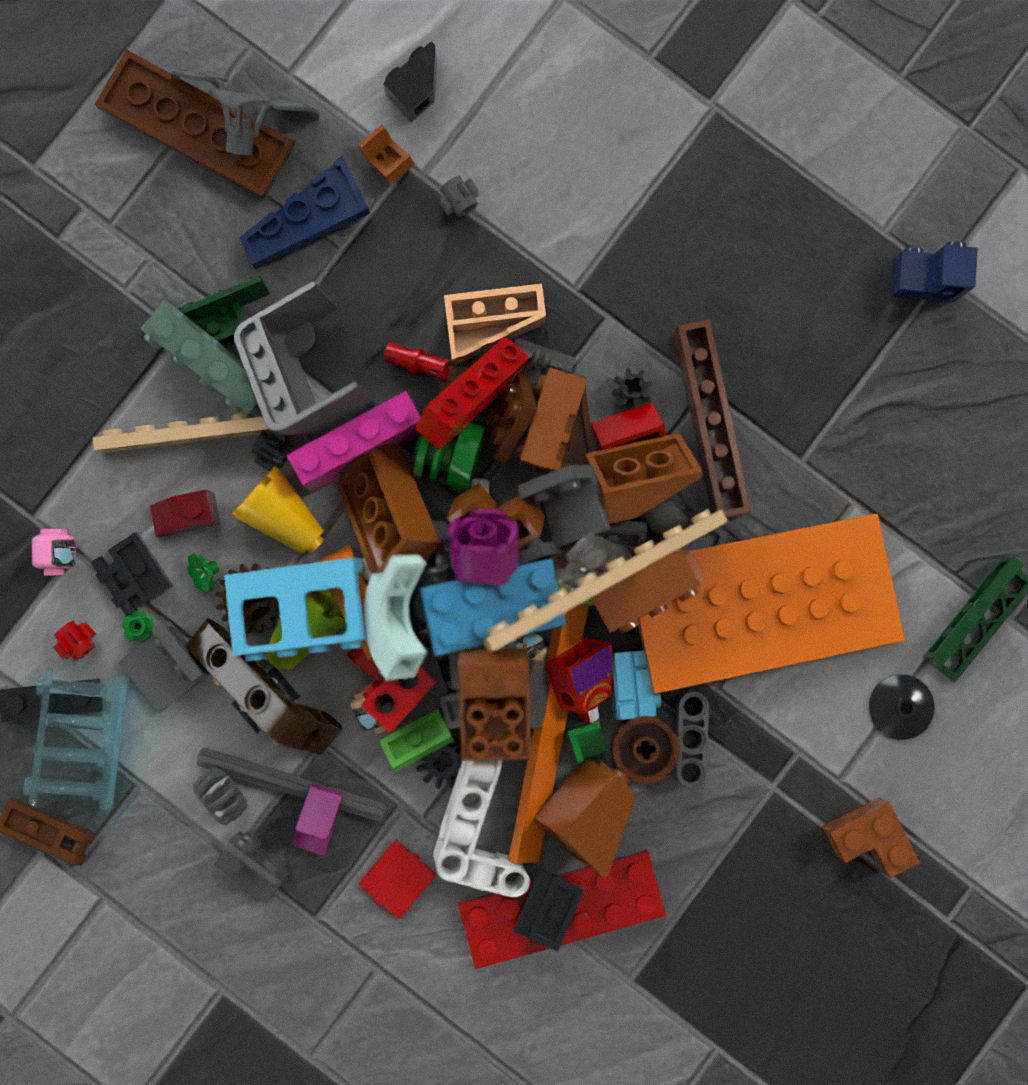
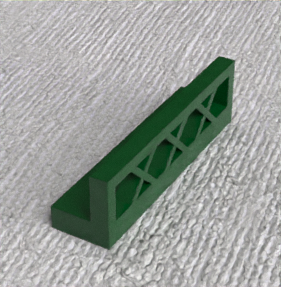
M1014 556L1004 557L999 561L923 656L926 661L952 682H956L1028 593V575L1021 570L1024 564ZM1014 577L1023 582L1015 594L1005 595L1004 589ZM1005 598H1011L1010 601L1006 604ZM996 599H999L1000 613L995 619H985L984 614ZM985 623H991L986 629ZM976 624H979L980 638L975 644H964L966 636ZM965 648H971L969 652L966 654ZM959 649L960 663L951 671L944 664L953 652Z

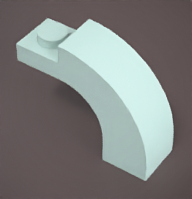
M420 555L391 556L384 572L373 573L368 583L364 604L366 638L375 664L386 681L415 677L427 653L416 638L409 619L410 596L426 564Z

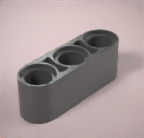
M692 690L682 692L677 697L675 703L674 733L679 741L680 755L676 766L673 768V774L676 780L683 786L697 788L705 781L707 773L709 704L704 695ZM696 697L700 702L699 710L695 714L689 715L684 710V703L688 698ZM689 730H696L699 736L698 742L693 747H686L683 744V735ZM688 763H694L697 766V774L691 780H685L681 775L682 768Z

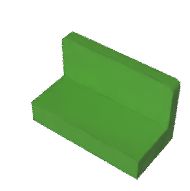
M436 709L379 741L392 769L398 772L455 740L450 730L447 729L444 716Z

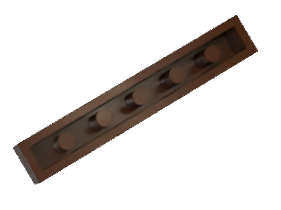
M708 319L678 325L674 332V339L711 513L722 510L727 519L746 515L751 512L711 321Z

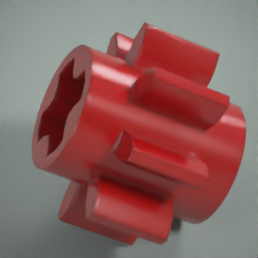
M74 620L70 621L54 634L58 643L53 646V649L62 659L72 657L74 661H78L94 649L95 645L91 639L96 636V633L87 622L85 624L82 622L78 625Z

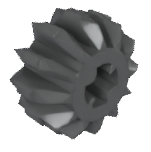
M213 767L210 771H206L193 784V790L197 798L220 824L227 825L231 821H235L247 808V800L243 793L220 768Z

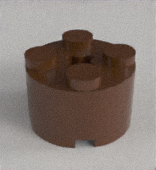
M637 716L632 719H624L616 726L610 741V752L615 765L627 778L641 784H652L663 780L676 766L679 760L680 746L676 734L664 721L655 716ZM644 740L652 746V749L647 750V756H642L636 750L637 747L642 745Z

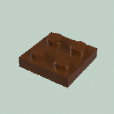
M517 373L512 383L509 382L505 386L501 397L502 401L497 409L491 410L486 423L489 429L494 459L504 463L508 461L537 412L530 378L520 373Z

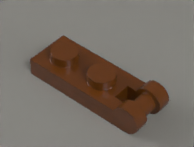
M16 798L8 799L0 817L1 833L77 866L83 864L86 857L85 849L88 844H92L96 835L87 828L78 827ZM67 836L75 839L72 848L63 845Z

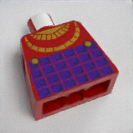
M585 638L545 663V668L558 705L563 709L579 713L581 722L591 723L599 719L597 705L612 696L614 692L612 644Z

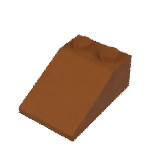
M680 433L585 453L586 465L593 464L609 524L643 515L702 477V470Z

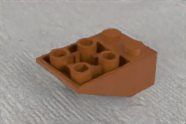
M528 648L497 649L493 652H488L487 649L459 650L462 761L531 759Z

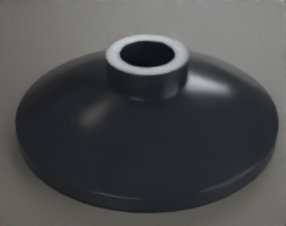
M898 674L883 679L876 685L870 696L869 713L874 725L883 734L894 739L905 740L917 737L929 727L934 716V699L929 688L921 680L910 675ZM906 701L910 705V710L908 713L903 714L900 706Z

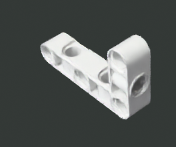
M503 760L462 761L434 849L433 857L438 874L447 881L470 886L478 890L509 897L521 896L527 891L530 883L523 863L516 864L509 861V855L501 854L498 851L491 853L475 848ZM467 794H478V798L473 803L462 802ZM448 856L458 857L456 862L451 865L442 863ZM510 873H520L518 878L513 881L505 880Z

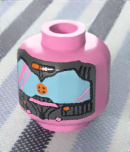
M41 529L40 535L34 536L32 539V565L37 569H44V576H63L64 569H70L75 566L76 539L74 536L67 534V529Z

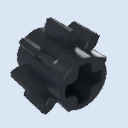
M626 368L624 379L619 376L614 378V382L620 385V387L612 391V396H620L622 399L620 407H623L627 402L632 403L633 407L637 408L639 407L638 400L640 398L644 401L649 400V394L644 391L651 387L652 381H644L642 378L643 370L638 374H632L631 370ZM634 382L638 385L636 388L637 392L629 395L626 393L628 388L626 385L630 386Z
M274 431L270 435L262 432L251 449V453L257 456L254 463L268 471H271L273 466L281 469L288 460L287 455L292 452V448L286 445L289 438L279 435Z

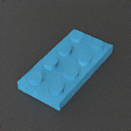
M552 559L519 565L517 570L509 576V582L502 586H495L491 583H461L453 580L419 588L434 655L438 656L483 645L482 640L490 636L487 632L489 628L504 620L509 626L519 620L517 613L533 604L536 605L537 609L549 604L546 597L559 591ZM564 613L526 634L566 625Z

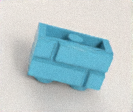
M644 651L612 653L614 692L611 696L613 719L623 720L632 719L637 716H657L656 708H661L660 693L653 694Z

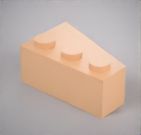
M542 284L444 295L453 367L490 350L505 336L511 340L545 324L546 312Z

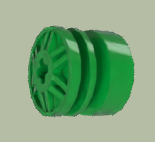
M469 423L441 450L420 433L414 452L413 477L423 480L427 468L430 467V483L435 484L441 471L447 472L446 483L448 488L462 492L469 490L470 481L474 477L486 427Z

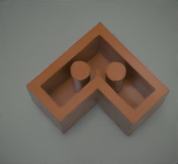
M480 483L454 498L447 516L449 522L452 523L459 516L460 521L470 517V511L477 509L502 511L508 514V520L512 523L513 521L517 523L519 548L541 535L545 515L531 498L521 499L520 495L499 507Z
M877 798L822 826L835 855L845 863L870 851L879 870L890 878L920 863L890 802L881 798Z

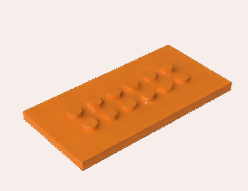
M878 513L692 550L690 552L705 577L702 584L696 587L699 593L683 602H680L678 597L666 603L669 609L651 618L649 613L637 618L653 694L905 641Z

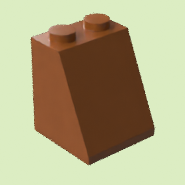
M586 758L534 818L575 859L605 878L609 874L637 795L628 787L631 781L618 769L613 771L602 761L597 764Z

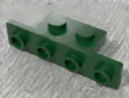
M261 276L248 277L226 290L214 291L207 298L195 303L183 304L178 310L224 346L234 341V333L237 327L246 320L241 306L265 297L270 292Z

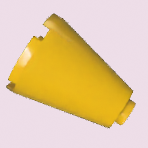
M277 466L262 479L232 513L236 519L300 554H303L306 550L312 554L324 541L320 536L324 531Z

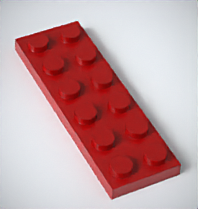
M647 850L615 858L609 874L605 878L588 867L558 874V876L585 888L561 945L666 916ZM530 882L527 891L518 897L490 893L458 902L475 969L550 949L528 939L524 935L513 932L533 882Z

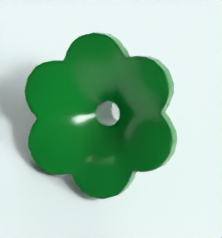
M189 555L187 571L193 579L195 587L199 591H211L213 589V574L219 572L217 563L215 561L206 563V560L201 555Z

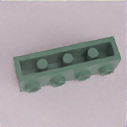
M164 300L141 327V330L146 333L144 339L159 350L164 347L173 355L171 360L185 371L190 368L200 376L197 380L208 390L213 392L217 389L226 396L224 401L237 412L243 410L248 414L258 403L242 361L168 301Z

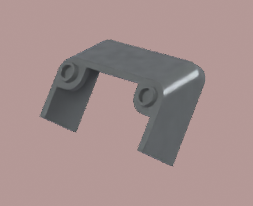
M314 281L245 320L237 327L234 333L235 345L264 421L271 430L279 435L329 433L379 406L378 401L356 382L316 403L298 357L309 351L315 342V332L311 324L339 308Z

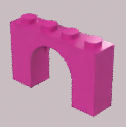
M404 391L288 454L287 457L303 486L315 493L342 477L339 471L363 454L391 442H396L401 446L419 436L420 433L415 427L420 419V415L408 393Z

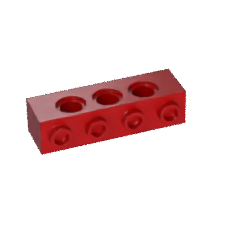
M505 336L425 407L415 429L441 450L503 393L505 386L509 382H513L517 373L521 374L530 356Z

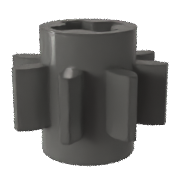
M456 176L447 181L440 189L443 194L439 198L440 204L447 215L455 212L458 217H463L478 205L475 198L479 196V190L471 178L464 182L460 176Z

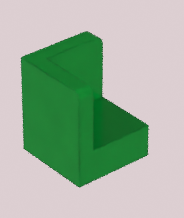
M598 720L566 729L577 763L583 762L585 758L608 751Z

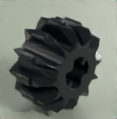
M461 738L457 739L454 745L449 743L420 759L426 761V763L418 765L416 767L417 772L427 769L429 771L423 779L425 783H428L434 776L437 777L435 788L440 789L445 778L449 788L454 787L455 783L452 775L457 777L458 767L460 768L462 760H460L462 758V750L458 751V748L461 746ZM442 752L449 754L448 759L452 758V764L448 763L445 768L438 767L440 762L435 763V757H440Z

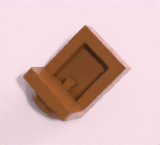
M382 125L377 127L358 145L369 165L389 184L395 182L415 164L411 156L392 140L388 131Z

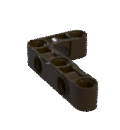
M207 618L186 644L189 651L259 727L278 744L322 755L342 731V725L327 712L295 703L255 660L246 661L245 655L233 656L231 635L217 622Z

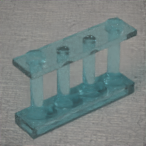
M47 668L45 676L39 675L37 681L36 695H42L33 774L26 775L23 795L30 796L29 805H36L38 793L92 796L93 800H100L99 810H112L129 676L115 674V681H108L107 684L53 680L54 669ZM51 693L104 697L105 701H112L110 715L103 714V717L49 713ZM47 726L101 730V734H108L106 747H99V750L45 746ZM43 760L97 763V767H104L102 780H95V783L40 779Z

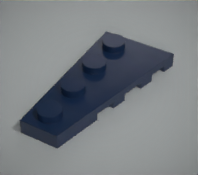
M343 156L333 162L334 166L324 174L320 172L310 180L312 184L298 195L294 193L285 200L287 204L277 212H270L239 237L255 269L371 214Z

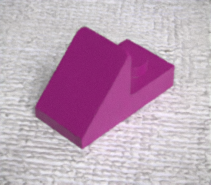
M315 784L311 785L296 826V831L298 832L294 843L295 847L326 855L344 793Z

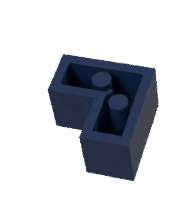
M959 241L946 243L935 254L924 253L922 248H906L893 259L891 297L955 302L975 287L978 248L967 247L965 242Z

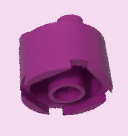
M477 509L470 511V517L460 521L459 516L450 524L451 566L457 581L461 583H491L495 586H502L508 583L509 576L519 566L517 523L515 521L512 523L508 520V514L502 511Z

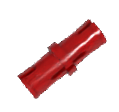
M390 342L384 352V355H389V357H384L386 363L408 368L414 374L421 372L445 380L451 369L446 367V365H451L449 359L427 354L421 348L413 350Z

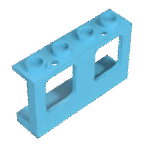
M347 558L224 575L233 656L245 655L246 661L266 659L265 652L277 651V657L298 655L297 648L308 647L309 653L329 651V644L341 643V650L362 647L361 641L367 640L364 631L358 573L365 572L363 559ZM340 588L344 595L347 622L346 633L341 636L313 638L310 635L307 594L316 590ZM275 596L279 601L282 640L277 644L249 646L245 636L244 601Z

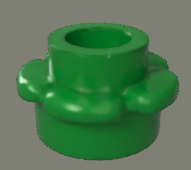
M136 610L131 615L125 616L122 621V628L125 630L124 636L132 642L136 640L139 642L146 641L151 637V630L155 627L153 618L146 615V612L142 610ZM137 623L141 625V628L138 630L135 628Z

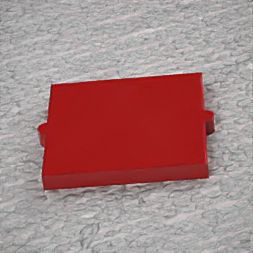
M395 839L358 885L376 899L375 903L377 905L382 904L400 919L437 874L419 859L418 853L413 854Z

